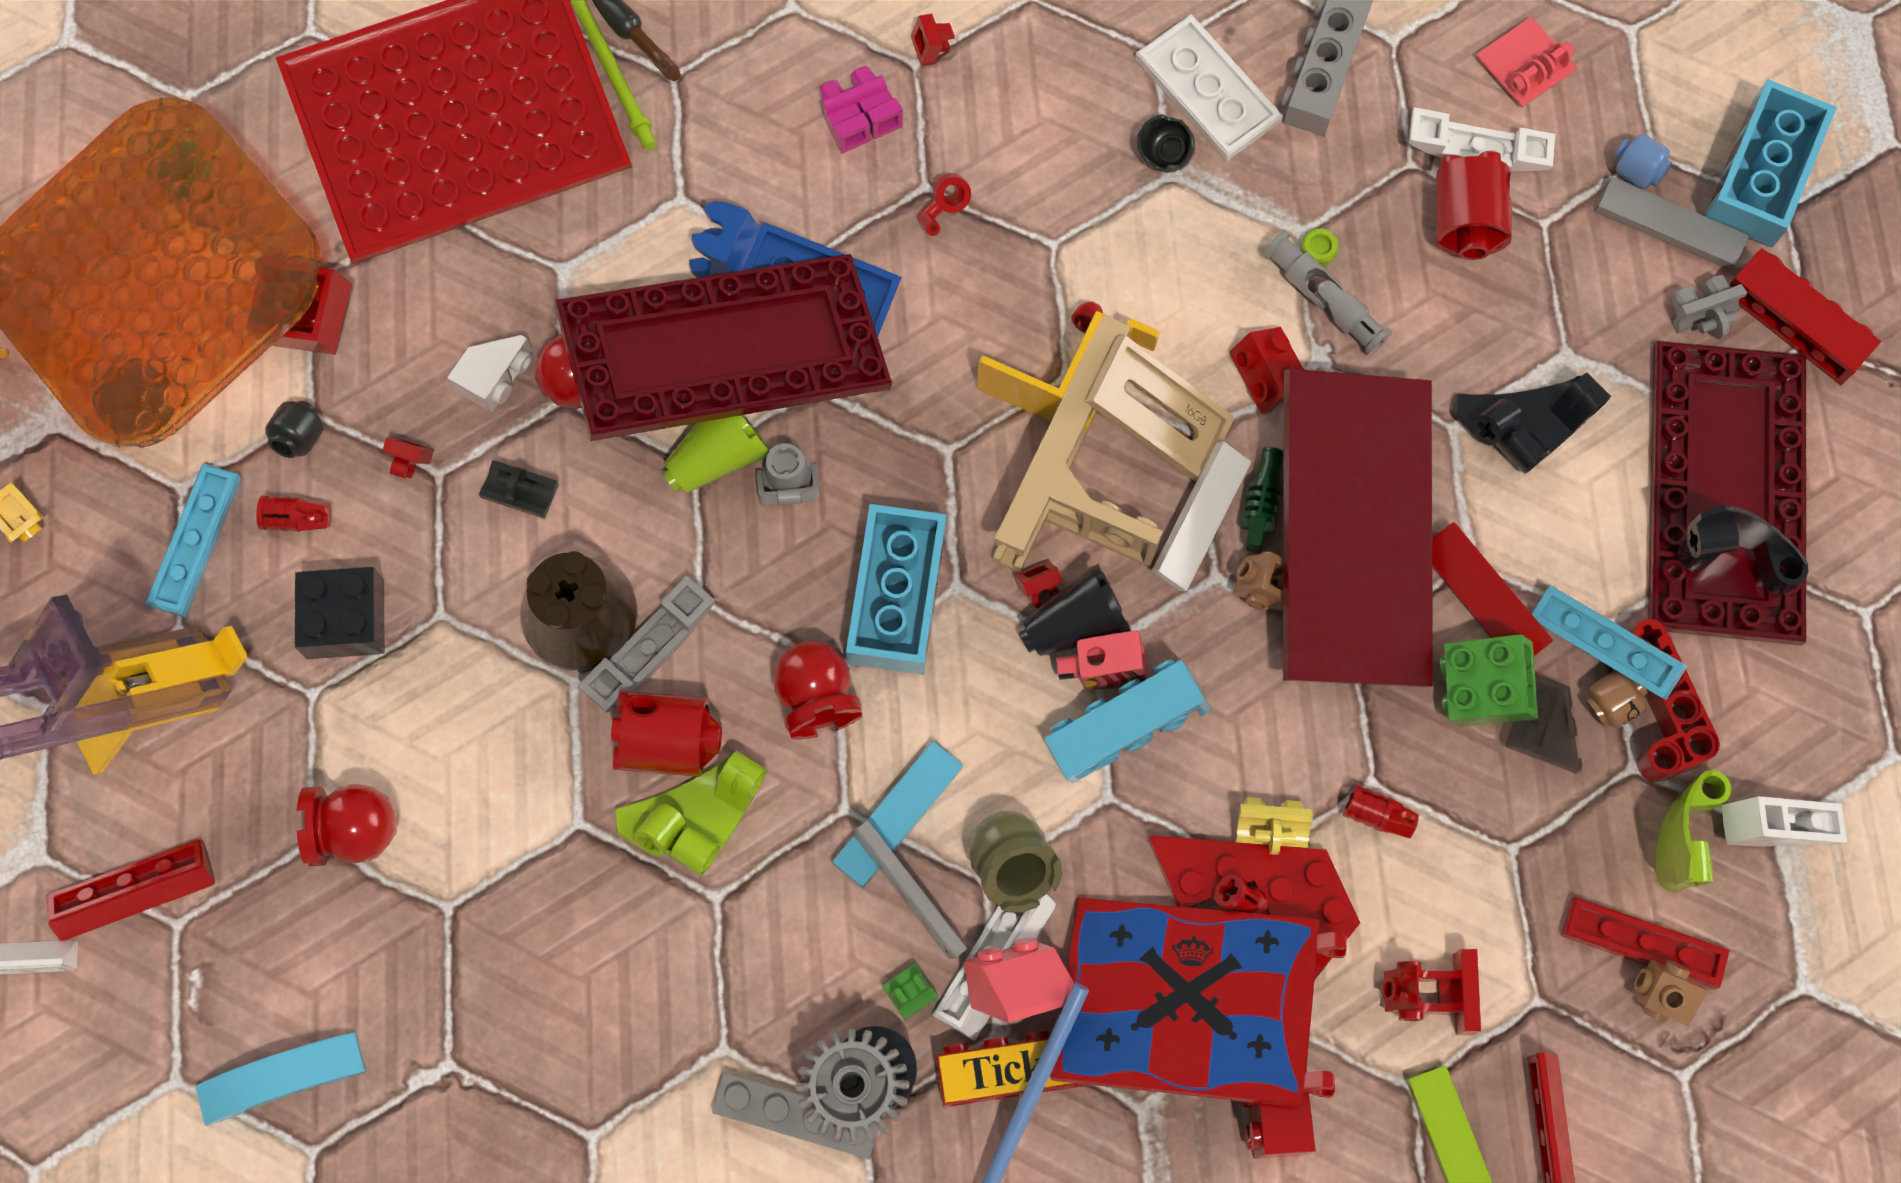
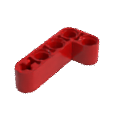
M1645 619L1629 631L1643 640L1648 639L1651 645L1682 662L1667 629L1659 621ZM1686 670L1667 700L1647 689L1648 694L1645 697L1664 735V739L1652 744L1638 757V770L1645 779L1652 782L1664 781L1698 768L1716 756L1720 748L1718 735ZM1672 704H1677L1683 708L1686 714L1685 719H1681L1674 714ZM1690 739L1697 741L1701 745L1702 755H1697L1691 750L1689 745ZM1654 753L1664 756L1668 764L1667 769L1657 766L1653 758Z

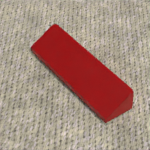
M1455 522L1449 524L1432 538V568L1490 638L1521 634L1533 642L1534 657L1553 642L1550 635Z
M201 838L46 895L49 927L59 940L64 941L213 886L215 883L214 875L203 840Z
M1536 1053L1528 1056L1527 1061L1543 1183H1575L1558 1055L1553 1053Z

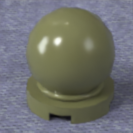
M1000 811L986 817L973 830L968 844L971 868L981 879L982 889L989 901L991 900L993 903L998 904L1005 912L1021 913L1038 907L1040 905L1038 900L1045 896L1051 888H1053L1054 892L1057 890L1062 877L1061 862L1054 850L1046 842L1044 832L1033 820L1021 812Z

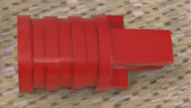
M262 495L257 503V526L259 530H290L293 532L326 529L330 526L331 522L330 504L300 497H269Z
M1355 784L1343 812V817L1354 819V821L1361 822L1368 827H1373L1377 831L1390 832L1409 839L1414 834L1419 820V814L1404 807L1400 802L1391 797H1385L1381 793L1373 792L1369 788H1363L1359 784Z

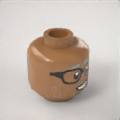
M1615 670L1592 684L1588 690L1590 698L1585 700L1590 711L1602 726L1609 724L1611 727L1620 728L1645 712L1646 704L1643 697L1648 694V691L1645 687Z

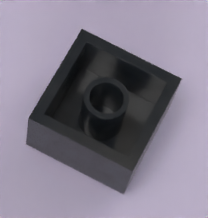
M374 567L295 572V648L306 659L385 654L384 579Z

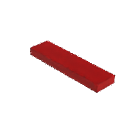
M1573 897L1570 901L1561 934L1562 937L1648 966L1651 959L1663 965L1666 964L1667 960L1673 961L1687 968L1690 971L1689 976L1695 978L1701 985L1715 990L1721 987L1730 952L1729 949L1578 897Z

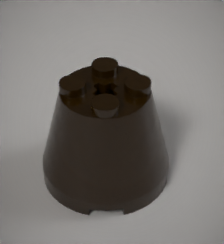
M577 551L553 555L542 561L529 574L520 609L521 628L526 641L534 653L548 665L551 664L561 669L578 671V673L590 672L604 658L609 660L632 637L638 617L637 601L626 578L611 565L584 556ZM572 592L575 599L568 602L564 595Z

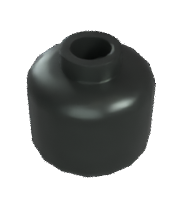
M288 401L278 406L265 427V434L270 448L286 458L308 454L323 431V423L317 415V409L305 401Z

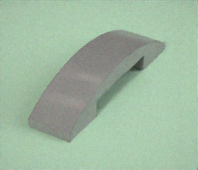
M686 575L660 602L661 608L609 660L604 658L577 685L578 688L608 713L618 705L620 691L634 692L670 658L715 604V600Z

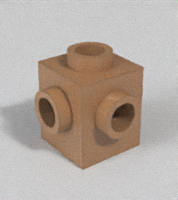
M1263 551L1259 555L1244 557L1237 570V581L1233 592L1247 599L1246 604L1255 609L1268 610L1271 606L1283 605V557L1269 551Z
M1651 959L1647 968L1642 969L1637 975L1633 995L1644 1006L1642 1011L1648 1016L1661 1022H1665L1668 1017L1689 1027L1707 990L1695 978L1690 977V971L1680 964L1667 960L1666 964L1663 965Z

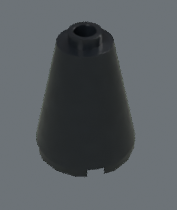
M1098 563L1088 568L1023 621L1025 629L1019 633L1029 653L1036 650L1039 656L1077 648V641L1081 639L1132 630L1128 621L1125 620L1122 608Z

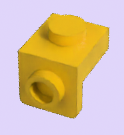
M11 482L0 490V530L6 535L5 538L10 543L17 538L25 543L42 529L37 522L44 518V516Z

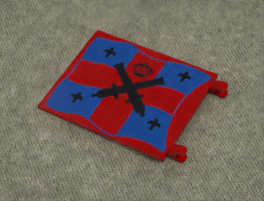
M1078 897L1067 971L1074 983L1085 986L1089 989V992L1051 1072V1081L1303 1108L1304 1092L1319 1097L1331 1098L1335 1093V1075L1329 1071L1306 1072L1317 953L1332 958H1344L1347 951V937L1342 932L1319 934L1320 919Z

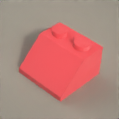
M1037 938L1018 939L1013 942L1014 947L1004 950L998 947L982 949L977 952L978 957L964 960L971 1008L1008 1023L1063 1007L1074 985L1055 948L1039 943Z

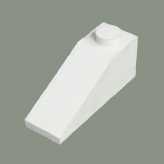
M1757 796L1721 805L1727 845L1758 847L1847 843L1842 804Z

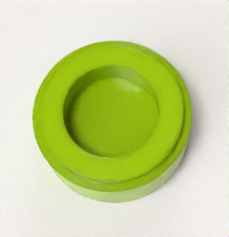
M1316 228L1304 236L1300 250L1303 253L1308 252L1325 267L1336 258L1339 242L1331 231Z

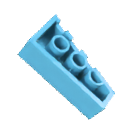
M1173 659L1161 663L1152 670L1154 673L1152 677L1143 682H1140L1139 679L1132 680L1119 688V696L1108 702L1104 698L1097 700L1084 709L1086 713L1084 716L1073 722L1071 718H1067L1050 728L1052 734L1045 737L1044 740L1066 780L1074 783L1120 758L1118 752L1124 748L1127 752H1131L1149 744L1154 739L1153 732L1160 730L1161 733L1172 732L1184 726V722L1189 718L1188 714L1198 710L1200 716L1213 710L1191 670L1182 659L1176 663Z

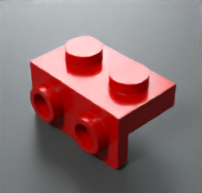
M1281 327L1250 332L1230 350V356L1261 414L1271 412L1277 405L1284 402V371L1289 368L1305 370Z

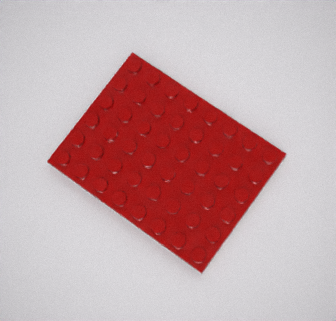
M445 0L275 57L352 264L632 168L630 158L570 0Z

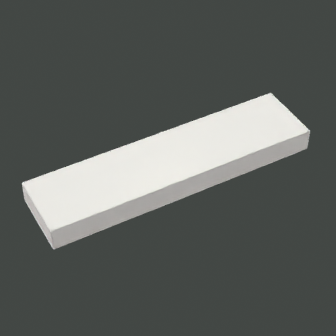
M1225 441L1216 443L1152 569L1154 574L1178 591L1188 590L1251 464L1249 459Z

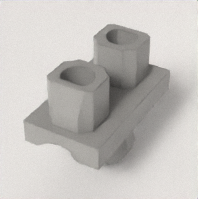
M1723 274L1705 282L1702 288L1706 295L1704 298L1699 299L1693 288L1689 286L1674 293L1671 303L1677 315L1672 325L1677 334L1698 326L1701 334L1710 331L1716 339L1724 338L1729 334V324L1737 321L1735 313L1739 310V299L1747 294L1742 284L1732 287Z

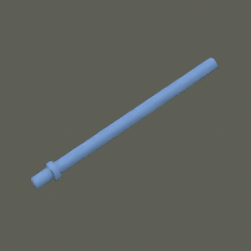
M1074 983L982 1183L1001 1182L1088 995L1089 989L1085 986Z

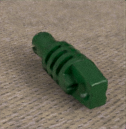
M1264 447L1262 449L1257 477L1249 483L1241 521V529L1248 530L1246 540L1247 551L1261 553L1265 533L1274 535L1283 493L1279 479L1284 451L1279 448Z

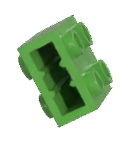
M1520 634L1444 644L1445 655L1441 656L1440 668L1442 676L1446 679L1447 694L1443 695L1442 704L1446 717H1449L1450 722L1460 727L1538 719L1534 653L1531 640Z

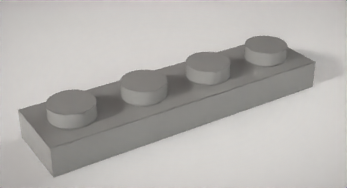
M725 1072L712 1113L869 1160L879 1130L877 1124L870 1128L874 1135V1140L871 1142L866 1140L864 1130L857 1131L858 1141L856 1145L850 1144L849 1131H843L842 1139L839 1143H836L832 1140L835 1131L834 1127L830 1126L827 1133L821 1136L817 1130L823 1120L818 1118L811 1124H808L805 1120L806 1116L814 1108L810 1106L800 1109L798 1101L807 1098V1096Z

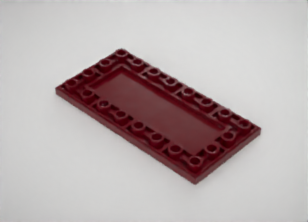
M851 254L555 300V309L590 441L890 390L892 386V380Z
M1657 341L1653 346L1648 619L1659 621L1668 632L1802 646L1806 643V579L1789 593L1775 594L1764 586L1753 550L1739 546L1737 551L1720 554L1709 566L1701 571H1690L1684 568L1677 558V550L1679 545L1687 538L1688 525L1700 513L1722 505H1729L1749 511L1767 521L1787 537L1806 558V356ZM1780 566L1782 575L1792 579L1789 570Z
M1290 368L1284 371L1283 681L1433 687L1432 380Z

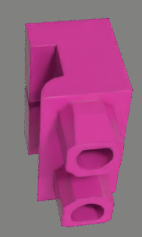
M868 66L861 67L851 74V82L854 86L851 89L843 92L837 80L829 81L820 87L824 119L841 154L870 142V134L873 139H877L903 127V109L897 99L892 98L883 76L876 77Z

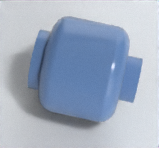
M1645 134L1638 135L1633 141L1626 138L1614 155V158L1619 160L1616 166V173L1638 188L1646 189L1650 185L1657 187L1673 163L1669 160L1670 150Z

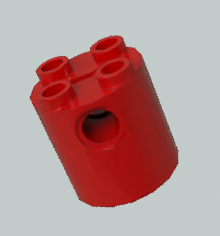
M1485 151L1480 153L1479 156L1461 157L1458 155H1448L1441 159V167L1436 173V244L1441 250L1452 255H1458L1466 260H1480L1486 258L1489 254L1505 249L1511 243L1512 206L1509 194L1511 169L1507 163L1501 161L1500 153Z
M620 691L618 714H621V718L614 717L611 727V741L618 742V746H615L613 753V770L701 777L704 767L720 753L722 741V723L716 722L710 715L709 699L707 697Z

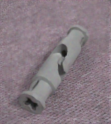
M1286 231L1278 234L1268 244L1262 255L1266 259L1271 258L1286 272L1285 277L1316 306L1322 309L1326 308L1333 322L1345 334L1351 333L1366 347L1365 352L1369 356L1376 352L1390 337L1392 330L1388 327L1383 328L1369 315L1370 310L1361 301L1348 292L1343 291L1340 282L1308 252L1303 253L1289 240L1290 235ZM1316 276L1325 278L1326 281L1320 283L1315 294L1308 289L1306 283L1309 279Z

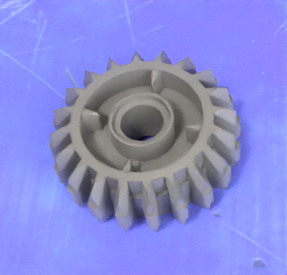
M849 1028L847 1032L848 1041L841 1042L838 1031H833L831 1036L835 1043L834 1046L828 1048L825 1041L819 1039L816 1043L823 1053L819 1057L811 1051L805 1053L806 1059L814 1065L812 1069L799 1066L798 1074L809 1077L808 1083H797L795 1090L801 1093L809 1092V1097L798 1101V1106L800 1109L813 1106L814 1110L806 1116L805 1120L808 1124L814 1123L818 1118L823 1120L818 1127V1134L823 1136L832 1126L835 1128L832 1139L834 1142L839 1143L842 1139L843 1131H849V1142L851 1145H856L858 1141L857 1131L864 1130L866 1140L871 1142L874 1140V1135L870 1128L877 1124L883 1134L889 1131L887 1125L882 1120L886 1115L893 1121H899L900 1115L891 1107L893 1103L900 1106L907 1105V1098L896 1095V1090L909 1089V1081L896 1080L895 1076L903 1074L907 1071L905 1064H898L892 1067L891 1062L899 1056L897 1049L890 1050L886 1055L882 1053L886 1047L887 1039L881 1037L876 1045L872 1046L870 1045L872 1039L871 1031L866 1030L863 1034L862 1042L856 1041L855 1029ZM857 1075L864 1080V1090L858 1097L849 1098L842 1094L841 1083L845 1077Z

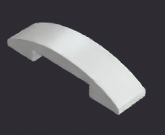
M1414 107L1411 115L1409 144L1439 158L1448 155H1458L1461 157L1479 156L1480 153L1485 151H1495L1501 154V161L1507 163L1511 171L1551 170L1553 167L1556 134L1521 127L1516 134L1450 122L1449 114Z

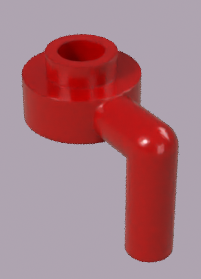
M955 173L944 174L936 180L932 189L934 200L919 212L917 216L918 222L930 236H936L940 232V225L935 218L942 211L956 213L963 210L970 202L971 188L962 176ZM948 186H955V192L952 195H944V191Z

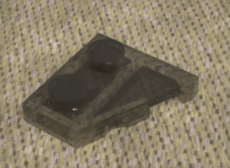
M1535 673L1538 719L1514 721L1505 747L1577 774L1581 771L1583 765L1582 758L1578 759L1575 737L1578 734L1575 719L1571 714L1573 703L1570 686Z

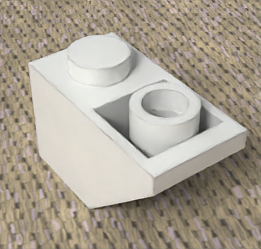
M522 335L468 347L447 379L454 392L492 413L498 404L501 405L508 399L512 390V383L518 374L525 373L529 368L533 358V351L527 338Z

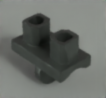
M493 460L479 496L482 499L545 519L559 484L556 480Z

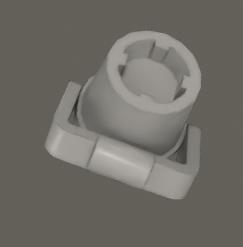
M791 443L775 445L766 456L763 473L762 469L756 470L759 502L763 506L814 501L820 497L817 463L810 466L809 460L800 449ZM811 478L813 479V487H809ZM764 482L770 492H764Z

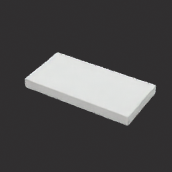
M1192 14L1136 52L1135 60L1226 162L1282 122L1283 115Z

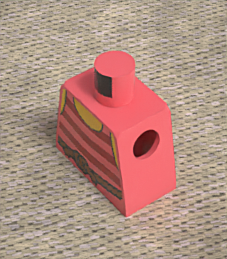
M1139 630L1081 639L1077 641L1078 654L1057 657L1059 680L1081 678L1086 690L1121 688L1132 680L1139 679L1140 682L1148 679L1145 647ZM1104 661L1102 664L1094 666L1095 663Z

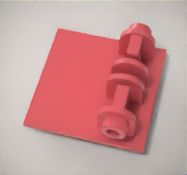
M1529 17L1476 54V57L1522 108L1577 70V67L1571 61L1572 55L1575 53L1573 45L1567 41L1555 44L1532 17Z

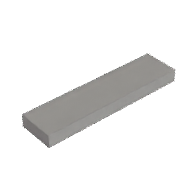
M1613 176L1609 180L1595 211L1729 270H1733L1737 265L1749 236L1746 233Z
M867 820L853 832V836L949 959L957 958L967 950L966 946Z

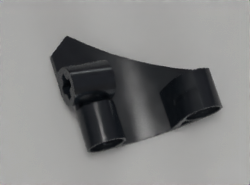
M1586 372L1574 379L1534 390L1497 395L1457 394L1455 396V417L1479 441L1489 446L1496 445L1524 474H1527L1586 423L1612 396Z
M1722 505L1700 513L1688 525L1687 538L1679 545L1677 550V558L1680 564L1690 571L1705 569L1720 554L1737 551L1739 546L1753 550L1762 582L1770 592L1775 594L1789 593L1807 578L1809 572L1808 563L1804 555L1779 530L1755 514L1729 505ZM1780 566L1789 570L1792 579L1782 575Z

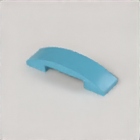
M353 1032L260 1059L206 1080L195 1087L204 1124L209 1126L247 1113L248 1109L322 1084L330 1085L366 1073V1068L357 1034Z

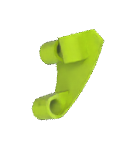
M735 751L726 760L703 773L701 777H696L658 796L615 809L617 834L653 856L659 857L665 854L699 876H702L714 862L738 826L767 774V769L740 752Z
M1708 770L1695 777L1676 796L1665 815L1656 844L1655 866L1658 882L1669 891L1677 892L1688 887L1705 886L1714 883L1709 842L1691 841L1688 822L1689 813L1710 811L1728 800L1731 794V784L1723 773ZM1703 782L1712 786L1715 791V799H1711L1703 793Z

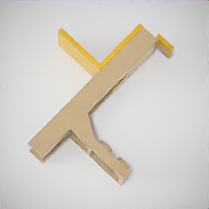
M1096 311L1059 388L986 356H981L978 362V390L1051 422L995 536L994 543L998 544V547L993 556V562L1017 573L1021 572L1046 521L1147 567L1151 566L1163 531L1157 529V525L1147 518L1138 516L1135 519L1121 513L1122 510L1111 502L1101 501L1099 503L1092 500L1070 469L1098 413L1097 410L1085 401L1116 337L1126 335L1139 346L1154 351L1158 343L1160 331L1131 318L1128 319L1127 323H1124Z

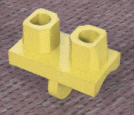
M1247 797L1244 804H1240L1235 834L1236 842L1269 845V854L1279 855L1281 846L1308 848L1313 811L1312 809H1304L1301 801L1287 800L1281 804V807L1266 806L1261 798Z

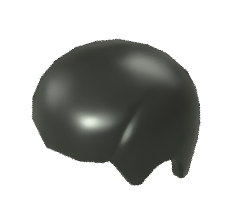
M1160 114L1144 122L1137 135V149L1143 161L1149 167L1156 171L1173 173L1177 170H1182L1192 159L1195 153V136L1183 120Z

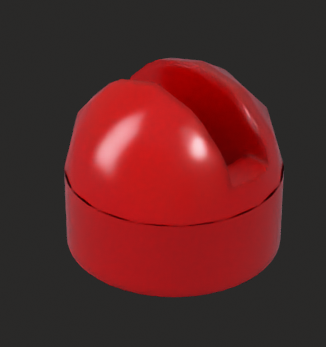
M1094 301L1084 302L1072 314L1071 321L1078 330L1086 333L1096 311L1103 313V310Z

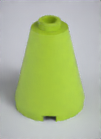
M743 415L700 422L692 428L664 462L668 470L662 474L676 492L682 488L686 493H689L764 459L770 450Z

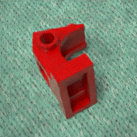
M1460 949L1452 954L1453 970L1450 971L1421 970V962L1417 961L1397 962V969L1383 971L1382 996L1385 1003V1012L1398 1013L1400 1021H1422L1423 1014L1455 1015L1456 1035H1474L1481 1032L1477 949ZM1419 982H1438V1004L1422 1003V999L1419 998Z

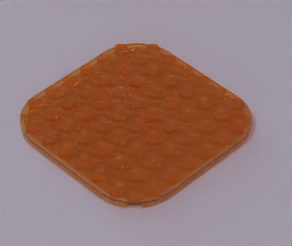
M167 97L148 100L131 107L119 116L0 226V329L76 424L88 435L114 447H148L168 439L183 428L302 318L313 302L320 284L316 281L318 265L322 263L320 246L312 228L213 115L201 106L185 99Z

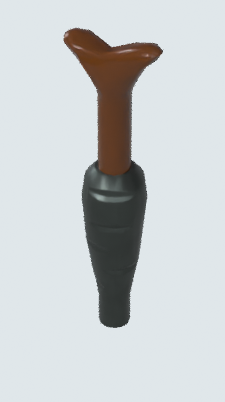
M592 0L604 20L619 37L626 40L631 39L667 79L674 82L679 80L681 77L679 68L641 29V19L632 8L622 0Z

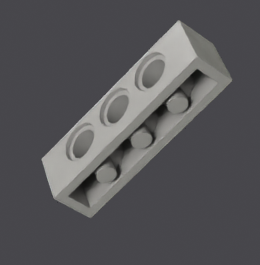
M1319 0L1314 15L1315 18L1320 19L1317 28L1310 26L1303 45V47L1309 49L1306 58L1299 56L1292 75L1293 78L1298 79L1295 88L1288 86L1281 108L1287 109L1284 124L1323 137L1325 136L1373 0ZM1330 27L1339 28L1341 31H1334ZM1319 57H1326L1331 62L1322 61ZM1308 87H1315L1321 92H1312Z

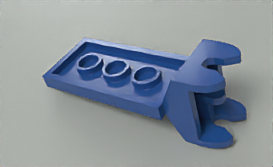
M711 202L704 207L703 211L711 222L720 225L723 229L711 228L704 230L702 233L692 235L694 248L708 259L698 258L690 260L689 269L698 278L845 254L765 222L759 227L748 210L733 204ZM853 258L878 337L902 277Z

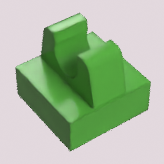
M916 963L882 986L905 1021L938 999V995Z

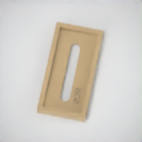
M1126 335L1116 337L1085 401L1195 482H1197L1216 443L1224 441L1235 418ZM1129 381L1141 391L1144 390L1148 396L1186 424L1189 423L1194 431L1193 439L1190 440L1128 395L1124 390L1125 382Z

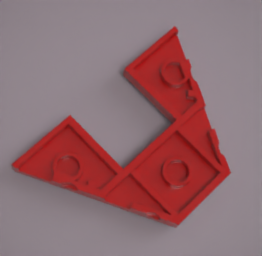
M1155 835L1148 838V842L1177 906L1192 908L1215 898V889L1222 878L1229 874H1237L1246 881V885L1253 883L1254 887L1265 893L1268 899L1265 910L1267 915L1320 919L1319 934L1342 932L1346 935L1347 939L1360 924L1326 849L1281 846L1279 855L1269 854V845ZM1317 953L1315 979L1331 961L1332 957Z

